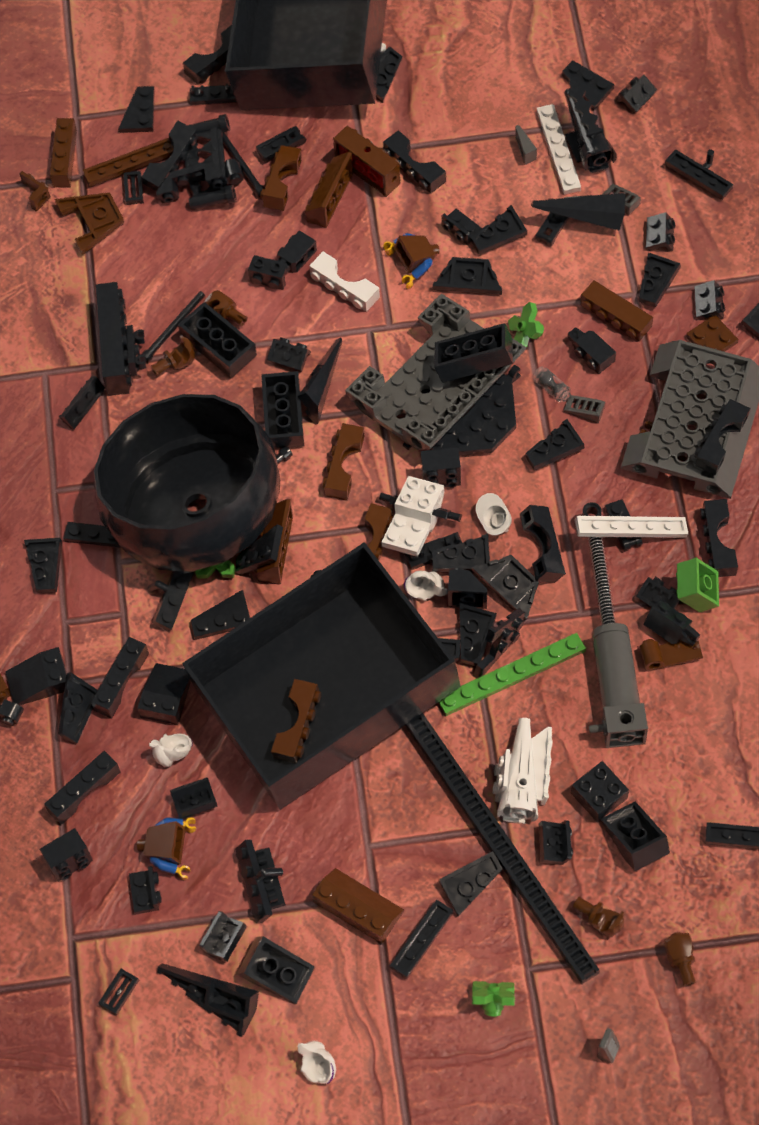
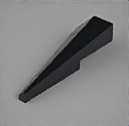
M619 192L616 194L606 193L594 196L584 195L560 199L532 200L531 206L532 208L620 231L625 214L626 194Z
M342 338L335 340L310 374L312 377L297 396L307 407L305 413L315 424H318L321 418L342 346Z
M163 963L158 966V974L167 976L172 980L171 984L187 992L186 995L207 1012L216 1014L222 1019V1023L225 1026L230 1025L234 1028L238 1036L242 1037L245 1034L257 1010L259 991Z

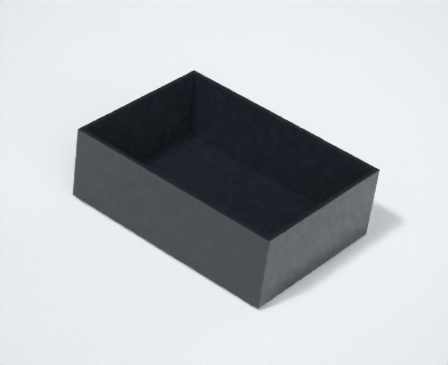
M236 0L225 72L240 110L375 104L387 0Z
M365 542L182 663L194 688L279 810L461 687L455 660ZM294 679L315 683L321 692V699L314 708L316 711L313 721H310L308 727L310 728L308 739H304L303 742L304 752L302 757L298 758L297 764L275 759L271 753L277 733L288 731L298 720L299 710L289 699Z

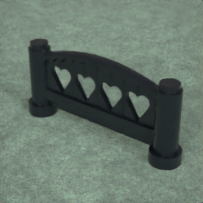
M227 114L219 115L215 119L187 125L196 130L197 140L203 138L209 140V142L199 149L197 148V142L193 147L190 146L185 159V168L200 164L198 162L200 159L198 154L204 152L210 154V156L201 163H205L218 170L226 177L222 132L230 131ZM206 178L201 181L188 183L193 194L192 198H189L191 209H199L225 202L229 204L237 202L233 185H223L221 188L213 189L209 187L205 191H200L202 188L200 183L206 181Z

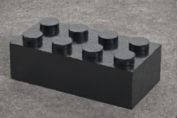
M205 302L178 324L180 336L189 339L196 350L230 378L257 356L255 343Z
M505 323L435 342L434 368L442 383L513 364V339Z
M298 371L261 374L265 432L273 442L274 449H281L286 446L288 448L305 446L301 400L297 397L300 393Z

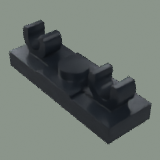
M228 84L225 86L207 87L203 85L201 87L191 86L190 105L237 102L232 87Z
M127 325L128 365L130 375L137 376V368L141 370L146 369L145 355H140L139 344L145 343L144 330L140 329L134 332L133 325Z
M92 375L86 381V384L80 388V391L70 402L69 406L59 416L70 429L77 427L106 389L96 376Z
M458 532L423 544L418 557L406 553L405 557L411 570L432 563L431 553L433 550L452 544L457 545L462 543Z
M269 847L255 851L260 870L263 868H275ZM278 876L264 877L263 881L271 910L286 906Z

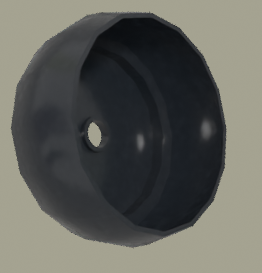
M181 394L150 403L123 420L102 445L94 469V488L101 522L126 553L134 559L158 570L195 571L229 560L252 545L273 518L280 493L281 479L274 445L270 437L241 405L216 395ZM196 499L207 500L205 507L201 510H188V505Z

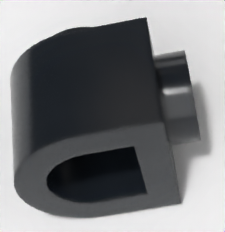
M4 699L2 705L0 704L1 721L9 726L17 724L24 708Z

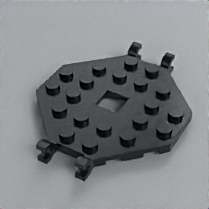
M514 365L509 370L507 376L502 374L473 404V407L429 450L458 447L459 455H470L473 452L483 451L484 453H492L516 429L512 383L521 376L518 373L520 368ZM423 389L421 391L422 394H427L430 392L429 389ZM405 441L403 443V447L407 450L412 447Z

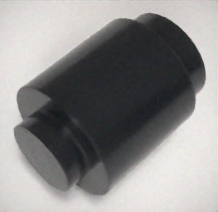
M236 159L226 160L225 171L228 183L230 185L240 184L244 179L240 163Z

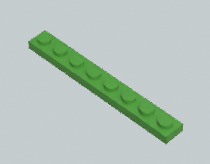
M575 633L462 685L438 703L445 716H448L586 652V648L578 634Z

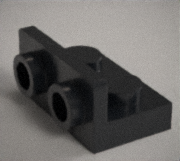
M457 208L448 216L445 213L441 215L442 227L467 245L471 242V237L482 229Z
M280 337L279 340L273 339L267 360L303 371L307 355H310L311 351L304 344L297 343L295 346L290 344V340Z
M656 576L654 579L648 577L636 595L637 598L651 607L662 600L675 609L680 602L676 593L677 589L673 587L670 589L663 586L665 582Z
M148 866L146 871L130 873L129 878L135 915L158 911L159 903H162L161 892L156 889V884H159L158 872H154L152 866Z

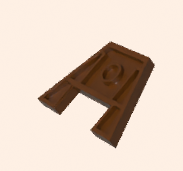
M110 192L55 199L62 216L79 210L90 233L75 238V242L82 255L124 223V219Z

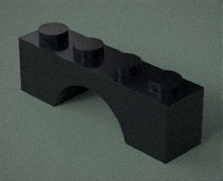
M232 25L220 33L222 45L216 52L208 55L194 53L183 62L184 74L197 85L207 80L211 74L226 64Z
M178 120L169 133V141L174 147L172 155L164 162L150 163L141 176L142 183L155 191L160 188L170 172L179 169V163L181 160L184 161L186 159L190 146L193 147L197 141L196 130Z
M399 130L383 141V150L386 154L396 158L400 163V169H403L411 179L416 180L422 189L427 190L431 194L446 182V171L435 161L420 163L409 156L411 151L410 140Z
M732 399L728 401L727 405H722L719 411V419H714L711 425V433H706L702 442L704 443L703 447H699L694 457L697 458L696 467L711 474H717L726 455V451L721 446L719 438L728 432H740L748 419L751 408Z
M727 499L704 501L703 508H700V518L704 520L705 524L702 526L703 536H707L705 550L706 554L710 555L708 565L718 571V577L736 576L738 570L736 551L724 546L717 536V532L722 527L728 525L730 515Z
M529 505L519 515L523 530L532 535L540 547V558L532 564L536 581L555 583L566 573L549 508Z
M131 637L127 639L91 701L94 711L111 719L113 718L121 704L122 694L129 678L136 670L141 669L149 655L145 643Z
M104 750L44 803L48 813L62 825L76 813L78 805L89 792L98 786L107 785L121 772L118 763Z

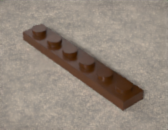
M169 138L83 169V174L89 187L123 175L124 172H131L150 163L168 158L172 155L174 147Z

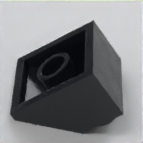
M462 568L449 569L448 607L460 608V603L480 609H487V588L469 570Z

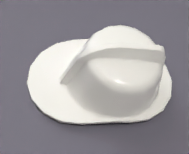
M494 493L482 495L476 504V514L486 532L490 535H500L503 532H508L512 518L502 499Z

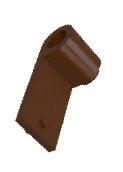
M647 639L639 647L644 667L650 671L703 658L699 641L694 646L681 640L676 644L666 643L659 645L658 641Z

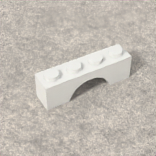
M322 252L309 265L310 276L315 281H320L327 289L335 291L344 300H349L358 309H363L367 312L380 298L379 287L367 279L357 282H348L341 279L337 275V260L325 252Z

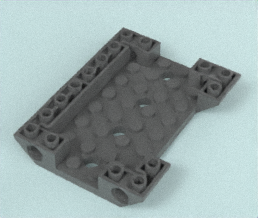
M442 293L418 316V320L431 337L386 383L384 375L369 366L345 390L346 394L362 413L417 450L431 449L511 366L507 365L453 381L441 382L434 368L435 342L484 329L470 320L469 310ZM514 339L513 363L526 350V346ZM423 389L430 390V392L427 394L421 393ZM405 414L406 417L398 419L397 415Z
M683 340L659 345L650 377L664 380L666 384L653 426L649 432L630 436L621 469L656 479L660 471L696 481L694 486L696 490L731 499L759 403V366L752 359ZM706 364H713L715 368L708 369ZM703 394L706 398L701 400L696 395ZM732 399L751 409L748 419L740 432H728L719 438V442L726 451V455L720 469L714 475L696 467L697 458L694 456L697 449L703 447L704 443L702 442L706 433H711V425L714 419H719V411L722 405H727L728 401ZM694 425L697 429L689 430L687 426ZM685 456L687 461L681 462L677 457Z

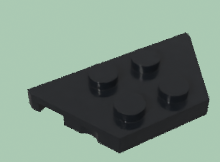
M452 257L448 262V266L441 272L439 279L433 283V290L502 295V287L497 281V276L492 270L489 259Z
M512 555L505 556L500 560L489 561L484 565H476L472 568L471 571L514 611L520 608L526 612L523 620H527L539 584L535 576Z

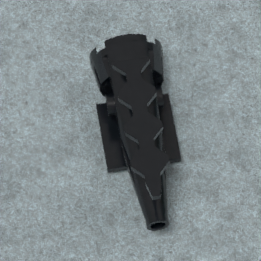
M571 78L569 79L570 88L564 91L575 131L565 134V138L576 162H582L584 170H589L590 173L601 172L609 167L608 164L611 161L613 163L616 161L617 154L610 142L605 138L604 130L596 124L598 116L589 111L592 103L583 98L586 93L585 88L579 87L576 81Z

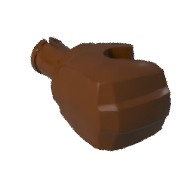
M220 290L213 291L204 301L218 314H221L226 320L230 318L241 327L248 319L247 316L236 310L237 304L234 300Z
M180 336L181 344L172 350L171 353L167 350L164 351V358L151 365V369L156 376L169 367L173 370L181 369L194 361V348L189 339Z
M579 896L573 908L587 915L589 919L588 924L607 937H613L621 931L625 918L623 911L617 913L610 909H604V904L601 902L594 906Z
M675 932L664 939L667 960L672 968L679 969L683 986H690L696 983L691 968L692 963L696 961L693 956L692 939L689 933Z

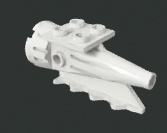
M520 718L511 754L510 749H506L503 756L499 757L498 764H495L494 775L497 776V782H494L493 794H496L495 802L500 801L497 815L498 817L502 815L503 820L506 822L525 824V821L531 819V822L538 819L537 801H541L540 805H545L549 798L550 755L553 743L552 727H547L531 739L530 719Z

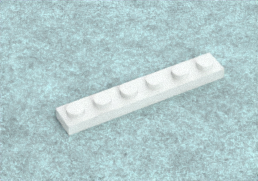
M554 104L537 107V115L564 195L581 191V185Z
M577 516L575 518L578 537L686 538L688 535L685 517Z

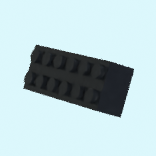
M117 282L96 284L102 376L107 395L130 394L129 386H132V378L128 365L127 317L124 310L126 309L125 298H123L122 288L119 289Z

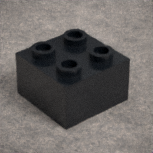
M459 448L421 451L422 480L441 484L448 488L461 485Z
M601 761L572 784L571 794L598 823L601 818L608 815L628 799L629 789Z
M76 828L40 848L47 865L57 881L68 879L72 876L73 872L88 867L90 862L93 861L87 846Z

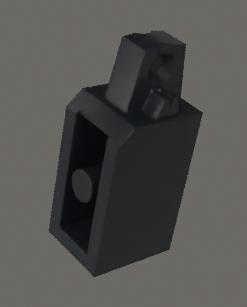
M299 230L290 237L284 247L279 249L277 261L287 263L288 266L285 274L288 271L297 273L317 251L316 240Z
M575 327L568 333V338L574 345L576 356L580 359L582 358L591 370H595L600 374L615 362L616 351L594 331L584 333Z
M662 600L651 607L643 624L671 644H676L681 640L694 646L701 635L691 627L692 620Z

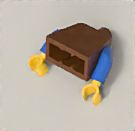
M405 233L393 240V243L385 242L383 248L387 256L392 255L395 250L406 271L412 273L402 277V284L410 281L406 284V288L410 289L413 286V280L415 278L418 279L432 266L435 256L440 252L438 244L431 245L424 235Z
M192 817L186 821L178 818H164L155 826L147 829L146 839H139L137 841L138 851H144V856L149 858L150 863L158 869L171 874L178 873L182 880H187L188 876L182 875L181 871L186 870L190 872V868L188 866H181L179 868L177 865H181L185 831L189 833L195 832L196 827H191L189 824H196V820Z

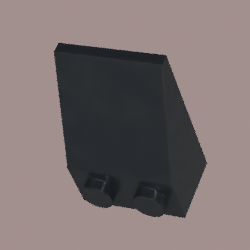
M59 647L39 652L5 671L13 702L18 705H24L64 693L67 671Z
M155 664L143 689L138 705L141 718L179 725L191 684L185 669Z
M636 801L601 818L602 824L621 855L634 871L670 854L667 836Z
M260 936L255 937L237 974L251 983L297 1004L315 966L266 937Z

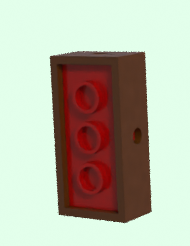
M347 125L333 138L334 155L338 156L351 152L354 174L385 197L400 185V163L398 160L386 154L382 148L375 146L370 139L364 138L356 129H352Z

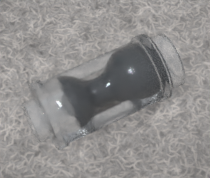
M542 366L533 374L535 382L556 399L557 402L568 400L571 395V388L548 368Z

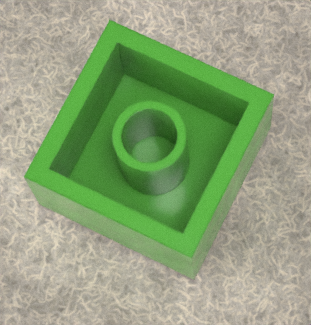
M698 558L678 563L676 572V593L678 599L698 612L719 607L718 571Z

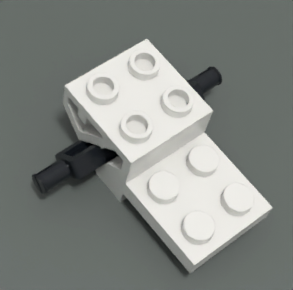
M408 476L399 496L381 493L379 500L395 505V515L382 540V547L418 557L429 532L432 533L438 517L460 522L462 514L441 508L444 485Z

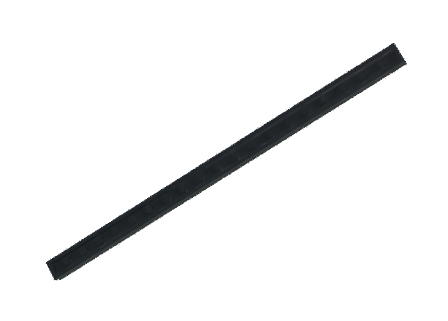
M422 713L408 722L405 727L489 850L494 852L502 869L581 985L598 975L599 968L425 715Z

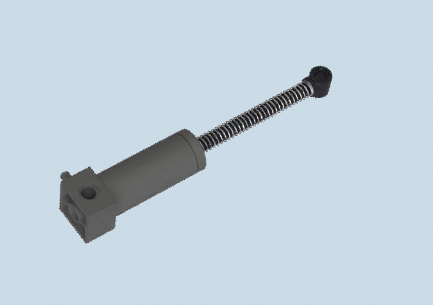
M587 503L583 507L582 516H589L588 514L601 516L602 509L597 503ZM588 537L590 550L592 551L591 559L594 564L593 572L596 577V589L598 590L597 596L599 597L601 623L603 624L595 628L591 633L603 706L602 724L589 725V733L603 732L606 748L646 744L648 725L644 703H640L629 630L626 625L614 622L615 617L611 602V590H609L610 587L608 585L609 577L607 578L608 573L606 572L607 567L605 565L606 560L604 559L602 537Z

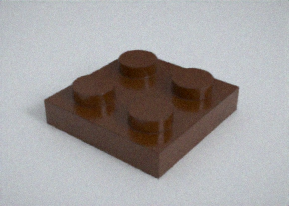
M716 315L710 317L686 334L691 343L724 352L738 343V338Z

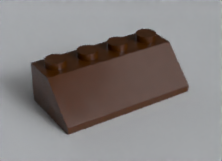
M351 152L335 156L331 163L327 164L325 175L320 178L317 191L314 190L312 201L305 208L307 222L327 228L354 174Z
M285 499L276 503L273 518L261 533V536H263L277 524L283 527L277 561L254 570V574H257L258 582L281 584L293 522L291 499Z
M336 868L322 879L312 894L313 903L381 944L384 943L404 912L403 908Z

